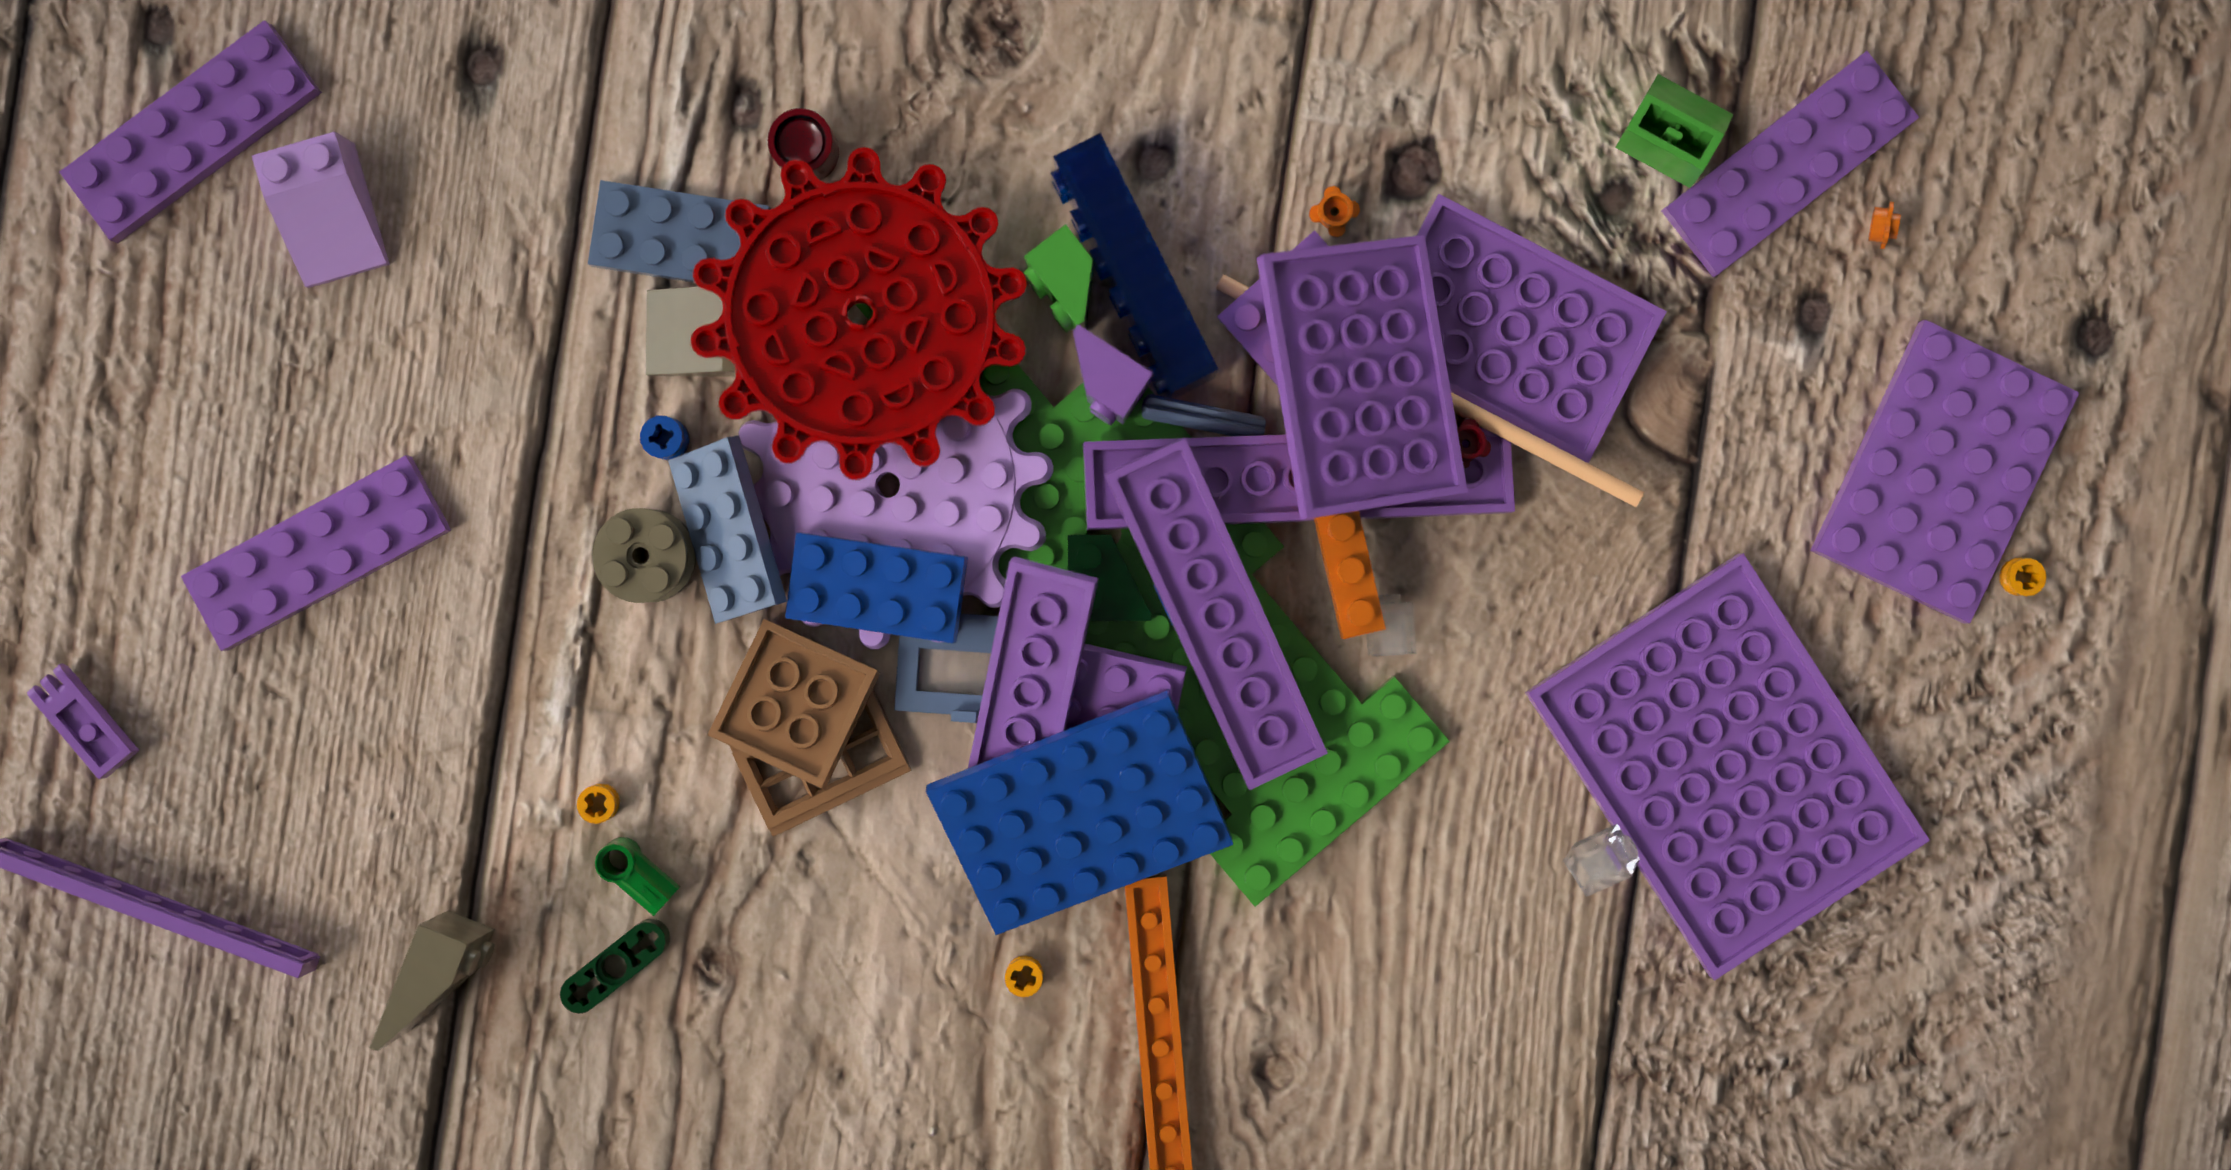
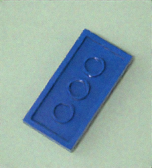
M799 532L796 533L785 618L945 643H957L968 557Z

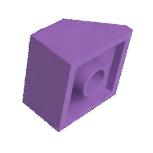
M1078 324L1073 334L1087 402L1091 404L1089 407L1091 409L1090 413L1112 426L1115 420L1124 425L1150 385L1153 372Z

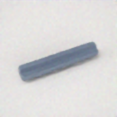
M1153 394L1147 395L1142 404V417L1147 420L1228 436H1258L1265 433L1266 420L1258 415Z

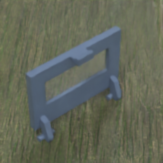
M960 614L957 643L953 644L899 636L894 710L951 715V721L977 723L998 616Z

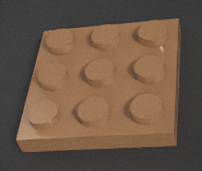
M763 619L707 735L819 788L826 789L881 672Z

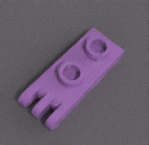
M61 663L53 669L54 674L61 683L54 676L48 674L40 680L45 690L35 685L27 691V695L98 779L108 778L140 750L67 665Z

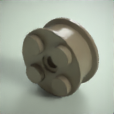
M646 508L628 509L611 517L599 530L592 551L594 570L601 584L614 596L633 603L659 602L673 597L687 585L696 565V555L687 527L669 513ZM645 549L649 553L647 562H644L642 558Z

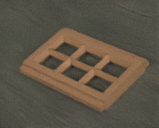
M874 689L864 707L874 728L849 739L841 755V761L848 775L828 784L826 789L820 788L816 790L813 784L802 780L808 794L778 809L768 791V787L793 775L782 771L763 780L754 761L755 757L730 746L732 755L773 837L912 771ZM878 735L887 757L857 771L847 749Z

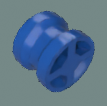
M664 415L648 419L640 432V443L643 449L649 455L664 460H670L683 455L690 443L689 432L686 426L680 421ZM660 428H661V429H662V433L660 434L659 438H656V437H658V434L661 432V430H660Z

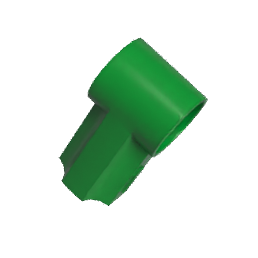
M619 837L613 839L598 852L595 858V868L599 876L607 882L617 884L653 916L680 888L675 881L643 855L639 845L630 838ZM619 850L623 852L628 859V867L625 869L614 867L609 859L610 851Z

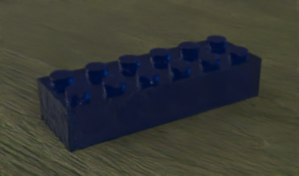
M1101 133L1053 156L1055 170L1050 172V175L1053 179L1051 182L1062 205L1070 202L1073 210L1069 211L1072 217L1071 223L1081 243L1089 240L1093 248L1089 250L1093 259V268L1100 281L1108 278L1112 286L1109 289L1111 304L1119 319L1127 316L1132 326L1128 328V337L1138 357L1146 354L1151 364L1148 370L1153 372L1151 384L1157 395L1165 392L1168 398L1175 399L1213 380L1219 369Z

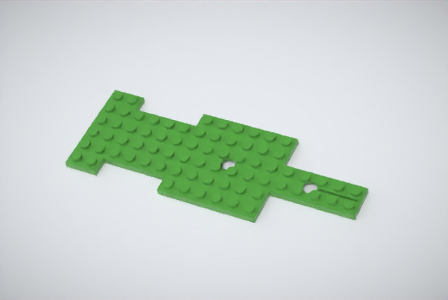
M863 303L855 304L868 320L872 318L873 310L870 306ZM991 365L984 369L979 382L981 389L987 395L997 396L1011 389H1021L1030 396L1032 409L1029 415L1014 428V443L1023 452H1040L1048 455L1054 466L1053 474L1046 483L1028 487L1022 493L1020 505L1024 514L1037 520L1044 526L1046 540L1039 549L1034 551H1025L1019 548L1006 550L999 559L1001 575L1006 579L1009 562L1013 557L1068 570V535H1088L1083 460L1084 442L1192 438L1182 426L1147 420L1142 417L1144 398L1149 394L1155 395L1149 387L1124 425L1115 420L1112 426L1090 413L1091 409L1089 407L1091 404L1087 402L1084 383L1079 385L1054 407L1019 365L1012 367ZM1265 523L1225 525L1328 752V754L1249 790L1175 628L1171 624L1155 591L1153 580L1129 528L1121 529V537L1116 546L1151 613V621H1089L1085 644L1187 666L1178 714L1211 790L1231 812L1224 819L1232 835L1234 845L1210 853V855L1256 907L1450 741L1395 676L1390 677L1365 700L1360 702L1252 575L1284 547L1283 544Z

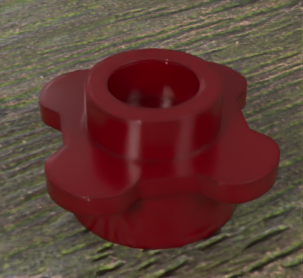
M1471 418L1463 420L1457 431L1463 467L1466 469L1475 458L1488 456L1491 451V444L1486 440L1485 434L1479 428L1476 420ZM1463 440L1469 442L1468 448L1462 446Z

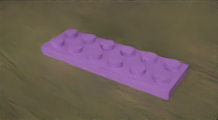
M264 20L71 162L59 173L110 241L119 243L322 92L274 27Z
M1866 51L1662 209L1661 212L1711 276L1714 277L1906 129L1919 116L1869 52Z
M405 455L185 573L181 578L220 651H229L452 530L412 456Z
M1013 557L1010 560L968 768L1066 730L1099 578L1018 557Z

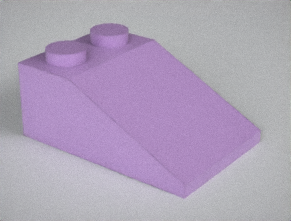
M334 131L252 155L264 200L305 287H315L390 265L354 142Z

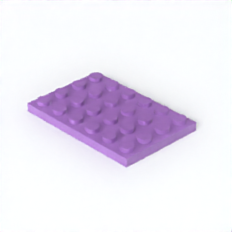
M1438 194L1416 236L1425 235L1451 392L1589 463L1667 311Z
M1425 235L1268 253L1257 257L1300 520L1468 493Z
M1928 320L1918 322L1810 551L1961 623L1970 624L2079 392Z

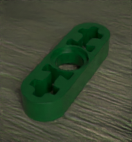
M656 919L643 920L568 978L561 987L560 999L564 1007L570 1012L577 1014L588 1012L668 948L670 932L667 926ZM641 930L646 934L654 931L658 936L654 941L657 949L655 950L650 945L635 955L630 949L643 939L644 936ZM616 954L625 960L627 969L622 977H612L606 972L604 963L607 956ZM596 976L600 984L588 992L587 998L590 1002L586 998L577 1000L573 995L577 991L574 983L581 987Z

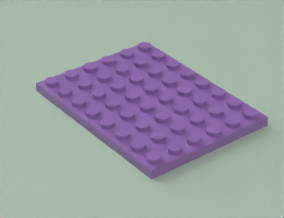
M1744 553L1735 555L1525 692L1701 965L1713 980L1726 974L1930 841Z

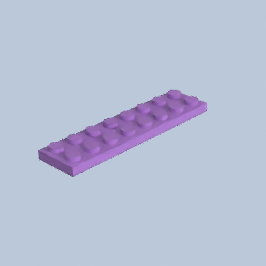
M1183 437L1104 474L1249 790L1256 788L1328 754L1186 438Z

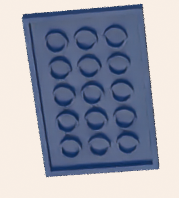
M1168 690L927 784L926 787L928 798L995 935L1234 845L1232 835Z

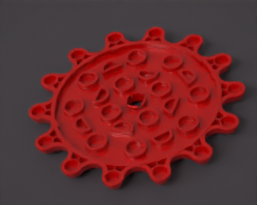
M861 147L855 149L849 155L845 175L839 181L826 183L815 176L812 168L805 161L798 159L790 160L784 164L780 173L785 196L779 206L773 209H762L747 199L734 200L727 206L725 211L727 224L740 238V248L735 256L725 260L705 258L700 260L693 269L695 283L699 288L719 296L722 301L723 310L718 320L711 324L700 326L692 333L690 338L691 347L698 356L703 358L723 357L733 363L736 370L734 382L720 395L718 401L719 409L725 417L732 420H740L756 411H766L772 414L778 425L777 433L772 442V452L776 459L782 463H795L802 458L807 448L812 444L827 442L832 444L838 451L839 466L843 475L850 480L857 481L866 478L870 474L876 450L884 444L894 443L906 451L909 459L915 465L920 467L931 466L940 456L936 428L943 418L958 416L973 426H983L988 424L994 417V403L980 387L979 379L984 369L991 365L1012 367L1018 365L1023 360L1026 351L1023 340L1019 336L1005 332L999 327L996 321V312L1000 305L1006 301L1015 300L1024 294L1027 288L1026 277L1019 269L1014 267L993 268L985 262L982 256V248L985 242L996 233L998 218L995 212L986 207H977L961 216L948 213L941 203V195L946 185V175L937 165H923L919 167L910 181L902 185H893L882 177L880 159L877 153L871 148ZM863 303L870 306L873 310L872 318L866 325L855 324L848 319V311L855 304Z

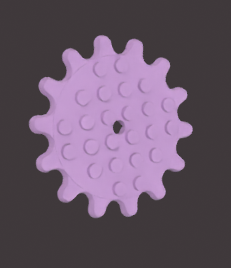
M1011 389L997 396L987 395L994 403L995 413L992 420L983 426H973L958 416L943 418L936 428L940 456L933 465L928 467H920L912 463L901 446L894 443L884 444L876 450L873 456V466L870 474L866 478L857 481L850 480L843 475L839 466L838 451L832 444L816 442L807 448L799 461L786 464L776 459L772 452V442L778 427L776 421L764 423L751 420L744 423L738 433L742 447L756 454L763 463L762 477L753 485L763 519L770 528V543L779 575L791 573L796 533L802 532L968 557L963 596L973 595L988 607H1001L1006 579L999 570L1001 555L1011 548L1034 551L1039 549L1046 540L1044 526L1037 520L1024 514L1020 505L1022 493L1032 485L1046 483L1051 478L1054 469L1052 460L1048 455L1040 452H1023L1017 448L1013 440L1014 428L1029 415L1032 409L1030 396L1021 389ZM887 473L895 474L900 481L899 491L890 498L884 496L878 486V482ZM802 621L805 625L810 627H818L822 625L820 623ZM859 629V639L869 649L884 647L889 642L891 634Z

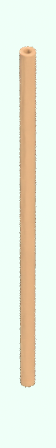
M1223 274L1216 289L1237 299L1250 287ZM1451 392L1455 414L1465 419L1471 418L1476 420L1480 427L1634 507L1642 499L1643 491Z

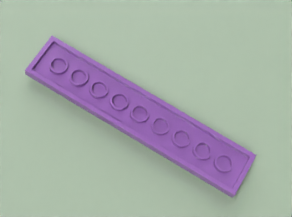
M1480 427L1485 434L1486 440L1491 444V451L1486 457L1475 458L1470 462L1469 467L1464 469L1468 493L1360 510L1361 519L1515 512L1511 442ZM1286 434L1186 438L1225 525L1314 521V518L1300 520ZM1181 438L1084 442L1083 460L1087 530L1128 528L1104 474ZM1463 440L1462 446L1468 448L1469 442Z

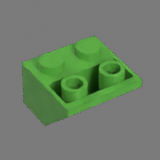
M1657 74L1615 148L1691 188L1705 170L1725 135L1733 114Z
M1065 224L1024 256L1027 269L1023 273L1027 277V283L1040 299L1047 295L1053 304L1050 306L1051 314L1067 333L1071 329L1074 330L1078 324L1086 329L1094 271L1093 259Z

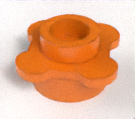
M1330 186L1325 189L1321 202L1310 208L1309 217L1312 222L1321 223L1325 226L1330 236L1337 238L1345 233V226L1350 219L1358 217L1360 206L1356 201H1351L1347 195L1341 193L1338 187ZM1331 209H1338V215H1332Z
M1892 201L1889 202V207L1887 208L1874 207L1868 241L1881 242L1880 249H1885L1888 239H1897L1901 214L1893 213L1894 202Z

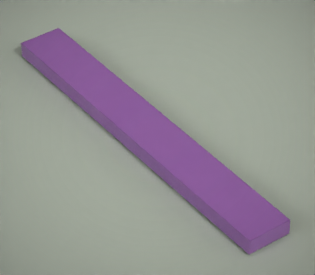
M7 838L0 839V868L296 978L316 970L321 956L315 952Z

